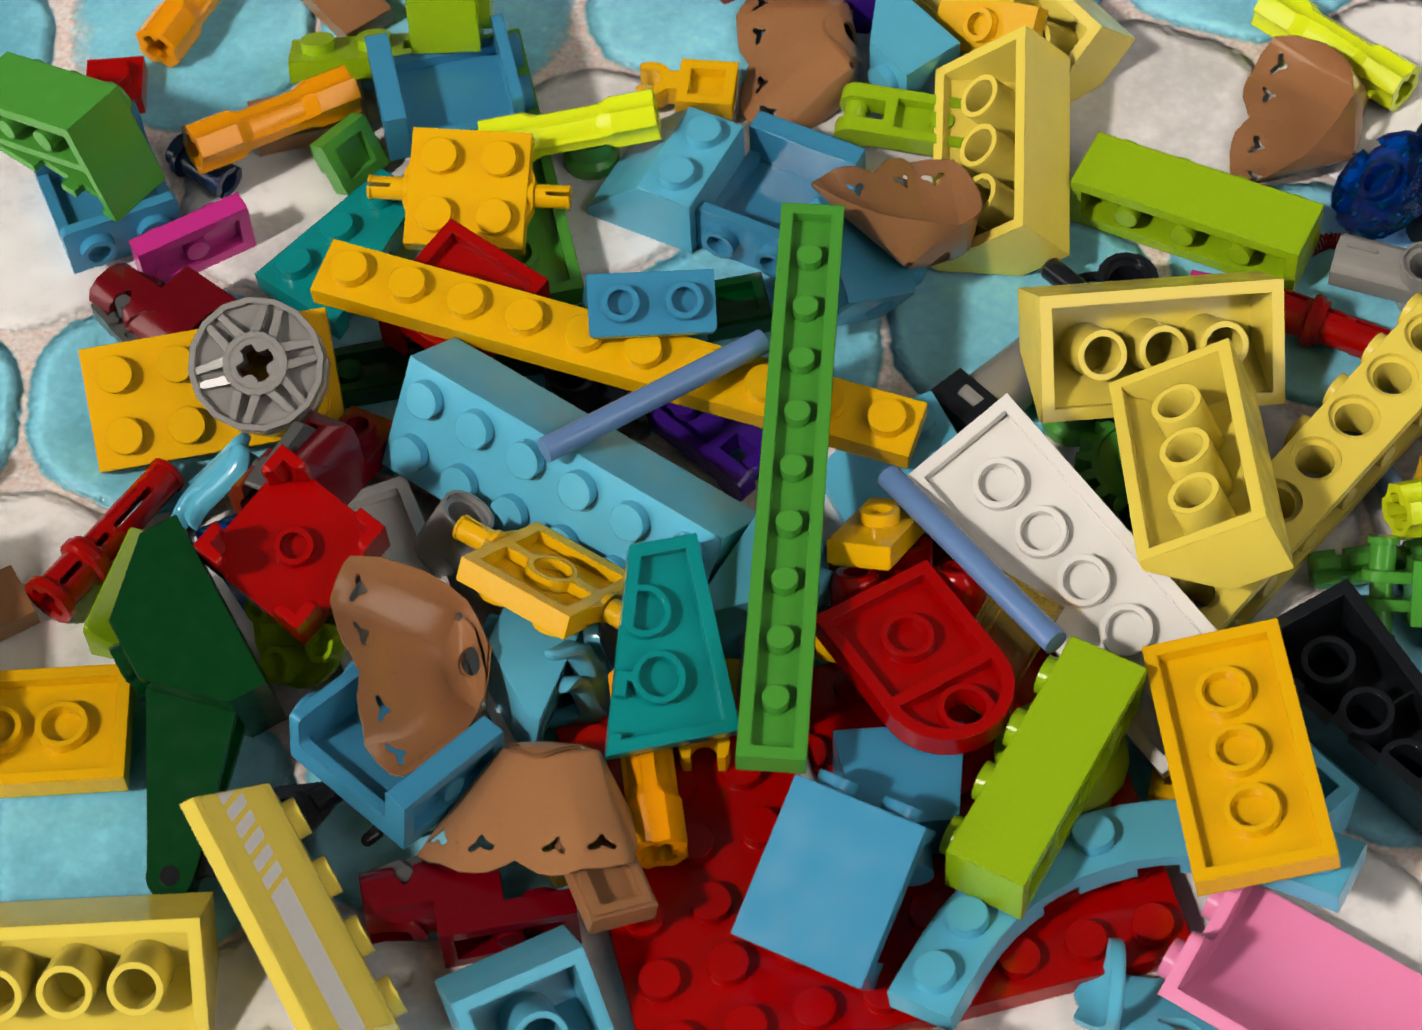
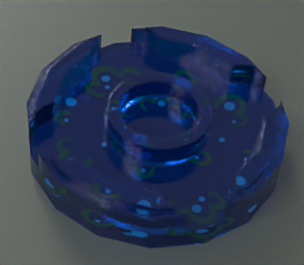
M1410 130L1387 133L1376 139L1381 144L1380 146L1374 148L1369 153L1364 149L1357 152L1340 172L1331 193V208L1336 212L1335 220L1348 234L1370 240L1384 239L1404 229L1422 214L1421 133Z

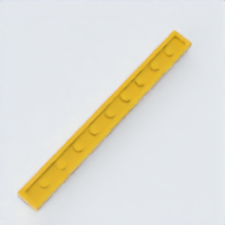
M333 239L310 288L314 303L446 340L456 337L478 349L631 392L723 347L684 335L592 339L589 336L588 309L337 239ZM759 357L670 403L763 428L769 359ZM833 377L829 447L908 469L927 417L928 403Z

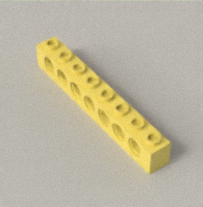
M1416 293L1406 303L1399 315L1397 326L1388 335L1381 332L1371 340L1356 370L1350 376L1342 373L1332 382L1324 395L1323 405L1312 417L1304 414L1293 424L1285 438L1284 447L1271 459L1294 568L1231 591L1171 577L1190 600L1199 601L1206 605V607L1199 608V610L1217 631L1249 624L1303 565L1308 556L1323 543L1422 434L1421 293ZM1381 390H1389L1397 394H1388ZM1343 431H1353L1360 435L1351 436L1343 433ZM1312 472L1317 473L1323 477L1311 478L1303 475L1302 473Z

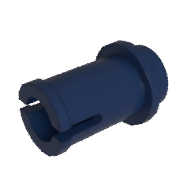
M183 133L177 135L167 148L165 159L170 164L171 171L178 177L189 176L212 191L218 198L223 199L230 196L241 181L242 169L234 164H228L202 175L199 174L195 165L190 161L183 144Z

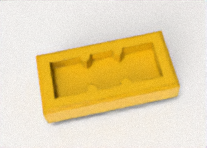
M940 0L935 21L960 42V52L969 53L1023 25H1027L1042 36L1049 10L1006 0Z
M869 497L827 540V563L838 566L889 571L925 531L893 499Z

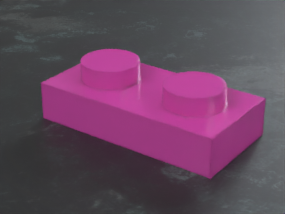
M238 192L216 202L206 204L194 212L165 225L155 227L129 240L137 270L160 279L165 283L170 281L186 266H189L196 272H200L257 246L248 208Z

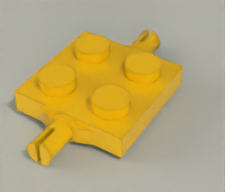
M413 127L411 158L404 172V177L369 174L367 179L369 184L367 185L368 200L402 201L405 210L403 245L408 250H423L451 218L507 254L525 256L527 229L535 213V208L571 210L572 185L537 184L533 172L535 139L532 133Z
M468 514L461 516L456 522L452 533L453 538L475 549L461 557L456 580L479 592V596L484 601L495 606L505 607L532 622L533 627L542 634L558 637L562 640L595 623H608L617 629L619 628L625 569L539 522H534L519 530L504 532L500 529L493 530L473 519Z

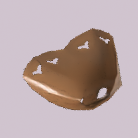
M746 0L736 15L739 51L747 63H749L740 95L742 113L749 125L759 112L760 106L777 109L774 116L810 129L825 122L841 109L840 99L843 87L848 83L857 82L859 62L862 63L849 5L845 0H763L768 3L753 11L759 5V0ZM754 28L766 30L759 44H756L757 34L753 33ZM759 77H762L765 81H768V83L765 84L758 93H756L757 89L760 86L758 84Z
M1297 35L1275 36L1259 56L1252 73L1246 80L1243 89V100L1249 118L1235 132L1230 148V174L1251 180L1253 177L1248 172L1252 171L1257 175L1263 176L1253 181L1256 183L1274 181L1350 161L1352 155L1355 157L1362 136V119L1368 101L1365 86L1349 61L1339 51L1326 43ZM1283 53V59L1288 67L1277 71L1275 74H1270L1271 69L1278 64V55ZM1264 87L1276 95V97L1270 98L1265 103L1262 101V98L1266 95L1263 91ZM1258 136L1265 149L1249 153V149L1255 146L1253 138Z
M891 158L885 160L874 173L856 166H842L832 169L821 178L814 180L810 185L830 205L845 206L844 217L902 266L909 265V269L934 266L959 258L969 251L982 208L981 193L969 172L953 159H927L909 162L902 158ZM939 173L944 174L937 186L921 178L923 175L935 177ZM903 175H906L907 188L901 183L896 182L894 178L903 179ZM846 184L856 187L857 184H863L864 188L860 192V197L854 191L847 188Z
M350 555L343 563L335 580L330 605L342 643L351 654L354 664L359 670L357 704L363 727L365 748L375 761L391 776L403 777L413 772L473 725L484 714L488 700L492 644L484 633L480 621L468 600L447 583L425 570L384 557ZM359 574L361 582L367 591L357 596L354 601H350V594L357 587L355 577ZM458 613L463 615V618L460 620L456 618ZM353 622L369 632L366 638V646L361 644L360 632L354 627ZM474 647L478 654L480 669L476 674L469 675L464 670L463 662L466 652ZM376 695L390 709V713H387L382 721L378 720L381 709L376 702ZM385 745L406 751L403 757V765L398 763L396 754L390 752Z
M549 741L507 743L510 747L499 748L443 817L417 855L427 862L441 864L458 872L487 873L517 861L539 875L556 876L567 875L581 869H604L632 863L635 859L638 839L632 812L600 750H594L586 745ZM445 830V838L447 839L445 845H441L439 840L431 842ZM603 834L610 843L616 845V848L611 849L603 845L595 850H589L587 846L595 842L599 835ZM481 835L494 845L492 850H486L482 847L472 852L468 850L469 847L478 841ZM557 837H560V843L566 850L564 854L559 853L556 849L548 852L542 851L544 846L552 843Z

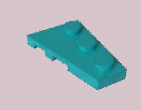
M380 169L374 174L380 176H394L383 169ZM367 180L255 273L261 291L298 311L326 307L331 335L341 340L350 326L348 319L350 312L314 303L310 292L312 283L333 239L394 256L403 245L405 210L402 201L368 200L367 185L369 184Z
M696 533L631 544L628 548L604 752L605 761L737 735L739 719Z

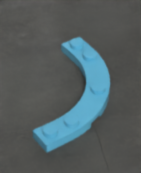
M1152 800L1123 804L1080 815L1022 920L984 903L975 896H969L956 890L941 906L923 931L887 990L890 1007L945 1030H955L984 979L1002 953L1022 932L1044 916L1043 907L1056 898L1074 889H1077L1079 894L1109 883L1138 877L1137 869L1179 865L1181 873H1192L1176 800ZM1333 831L1341 868L1259 885L1275 889L1339 913L1366 861L1367 843Z

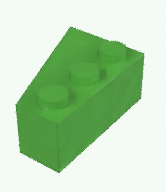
M8 51L0 57V151L34 172H37L43 166L48 167L65 178L61 183L62 189L76 198L84 190L95 196L104 206L102 208L103 215L116 223L166 179L131 112L133 109L132 101L119 85Z

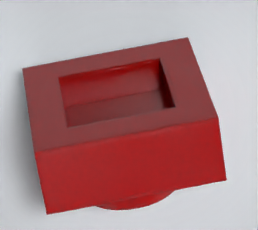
M144 56L87 60L86 76L105 82L116 83L127 93L131 101H135L139 113H146L148 70Z

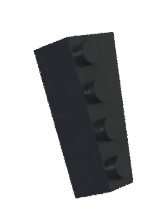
M1347 578L1276 617L1309 742L1422 835V674Z

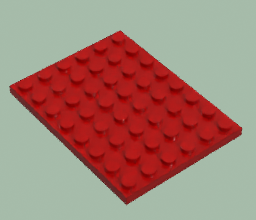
M1014 620L983 626V629L1001 649L1012 667L1015 678L1013 713L1017 708L1034 701L1037 695L1034 693V684L1046 658L1049 655L1056 658L1059 657L1055 652L1046 653ZM837 663L813 667L807 755L815 778H817L820 769L833 773V731L886 727ZM957 705L946 712L952 720L963 721L964 724L974 723L983 717L979 710L969 705ZM606 716L599 722L576 723L556 728L557 740L561 743L581 744L594 750H600L604 757L609 716ZM737 735L729 737L731 760L726 771H718L717 753L707 747L697 749L692 755L691 771H683L679 760V748H672L678 794L682 798L689 856L674 866L642 868L658 903L654 919L608 930L634 1030H909L937 1028L938 1026L890 1007L887 990L923 931L941 906L956 891V889L945 885L946 856L941 853L932 854L935 876L930 882L919 886H908L878 959V962L883 963L884 966L874 991L860 990L731 934L795 774L800 775V773L736 770ZM996 738L977 750L963 753L959 816L965 818L975 802L971 798V794L980 770L988 760L994 762L993 746ZM620 758L608 760L606 763L625 799ZM1128 771L1123 787L1113 796L1110 807L1139 802ZM1165 866L1137 869L1138 877L1109 883L1079 894L1078 890L1074 889L1044 906V916L1022 932L996 961L961 1021L1074 993L1079 984L1094 980L1105 974L1103 965L1109 938L1124 940L1126 948V975L1141 976L1157 972L1164 955L1174 940L1179 938L1186 942L1191 934Z

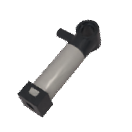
M1124 252L1116 253L1106 258L1100 264L1097 279L1093 282L1159 278L1157 268L1149 259L1140 254ZM1057 258L1049 259L1041 269V277L1051 285L1087 283ZM1019 338L970 375L959 368L930 390L933 392L957 434L1006 393L1023 411L1034 404L1020 353Z

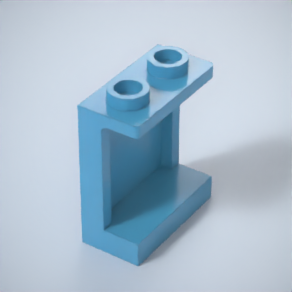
M502 14L491 15L493 35L490 38L483 39L482 49L478 52L408 53L393 56L388 33L364 37L390 161L411 157L413 127L478 130V120L520 112L526 113L525 111L535 109L534 94L529 74L518 76L516 69L524 67L523 52L518 32L507 34Z
M132 101L133 109L131 112L151 149L142 117L135 101ZM46 166L34 172L74 274L94 267L104 266L112 261L133 255L129 240L155 227L165 225L182 217L175 194L169 190L165 180L116 223L103 215L102 208L104 206L95 196L85 190L77 198L62 189L61 183L65 178Z
M759 110L749 126V152L716 202L711 204L702 201L695 211L697 246L706 249L719 258H730L759 269L767 276L775 278L782 202L809 204L816 197H822L810 186L811 183L832 169L842 166H856L865 169L866 149ZM846 184V187L860 197V192L864 185L857 184L856 187Z
M714 269L586 274L582 307L588 309L589 336L592 339L684 335L708 342V334H713L717 329Z
M352 660L339 677L320 691H312L306 694L294 707L289 716L290 755L405 850L443 819L499 748L503 747L504 731L486 716H483L410 774L403 777L391 776L375 761L365 748L363 727L357 704L359 670ZM376 695V702L381 709L378 720L382 721L383 717L390 713V709ZM385 745L390 752L396 754L398 763L403 765V757L406 751Z
M820 769L816 781L795 774L731 934L860 990L874 991L884 966L883 963L878 962V959L926 843L932 845L936 831L919 825L925 811L886 795L880 808L855 798L860 786L859 784Z

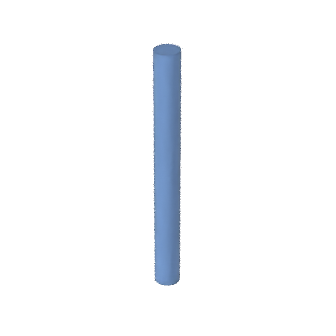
M757 329L537 440L539 450L545 460L550 463L769 353V341L765 334Z
M891 465L881 472L877 480L878 485L1046 653H1052L1062 646L1066 640V633L896 465Z

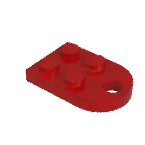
M927 559L817 614L816 637L884 725L906 745L930 754L958 755L987 745L1007 725L1013 709L1015 678L1012 667L1001 649ZM957 705H969L979 710L983 717L974 723L963 724L952 720L946 712Z

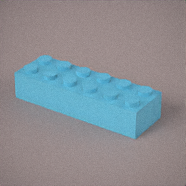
M456 337L410 356L382 464L440 500L443 499L446 493L453 490H462L474 494L490 508L494 516L493 530L500 529L503 532L519 530L534 522H539L625 569L627 551L631 544L696 533L709 584L756 515L755 510L617 430L549 463L542 456L537 440L588 413Z

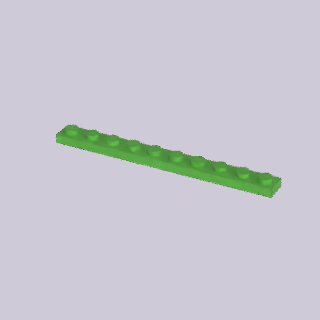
M782 202L736 744V770L806 774L845 206L785 202Z

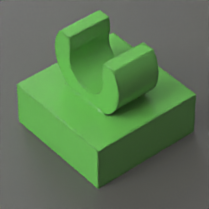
M350 113L309 145L314 160L321 172L326 174L337 194L350 195L368 179L369 174L374 175L377 171L391 163L365 115L360 113Z

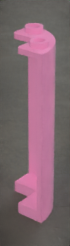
M1261 885L1210 894L1201 913L1202 917L1209 920L1204 932L1201 934L1193 931L1186 942L1176 938L1164 955L1157 971V975L1165 979L1158 995L1219 1030H1422L1421 974Z

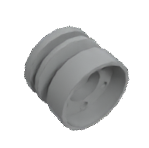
M245 297L221 305L202 321L190 344L188 374L196 398L214 418L249 435L274 437L286 433L294 421L300 422L309 411L318 412L329 390L331 363L323 339L298 310L276 299ZM256 350L263 357L273 355L274 360L266 366L269 377L264 381L258 380L252 374L243 376L242 371L250 365L246 355L251 351Z

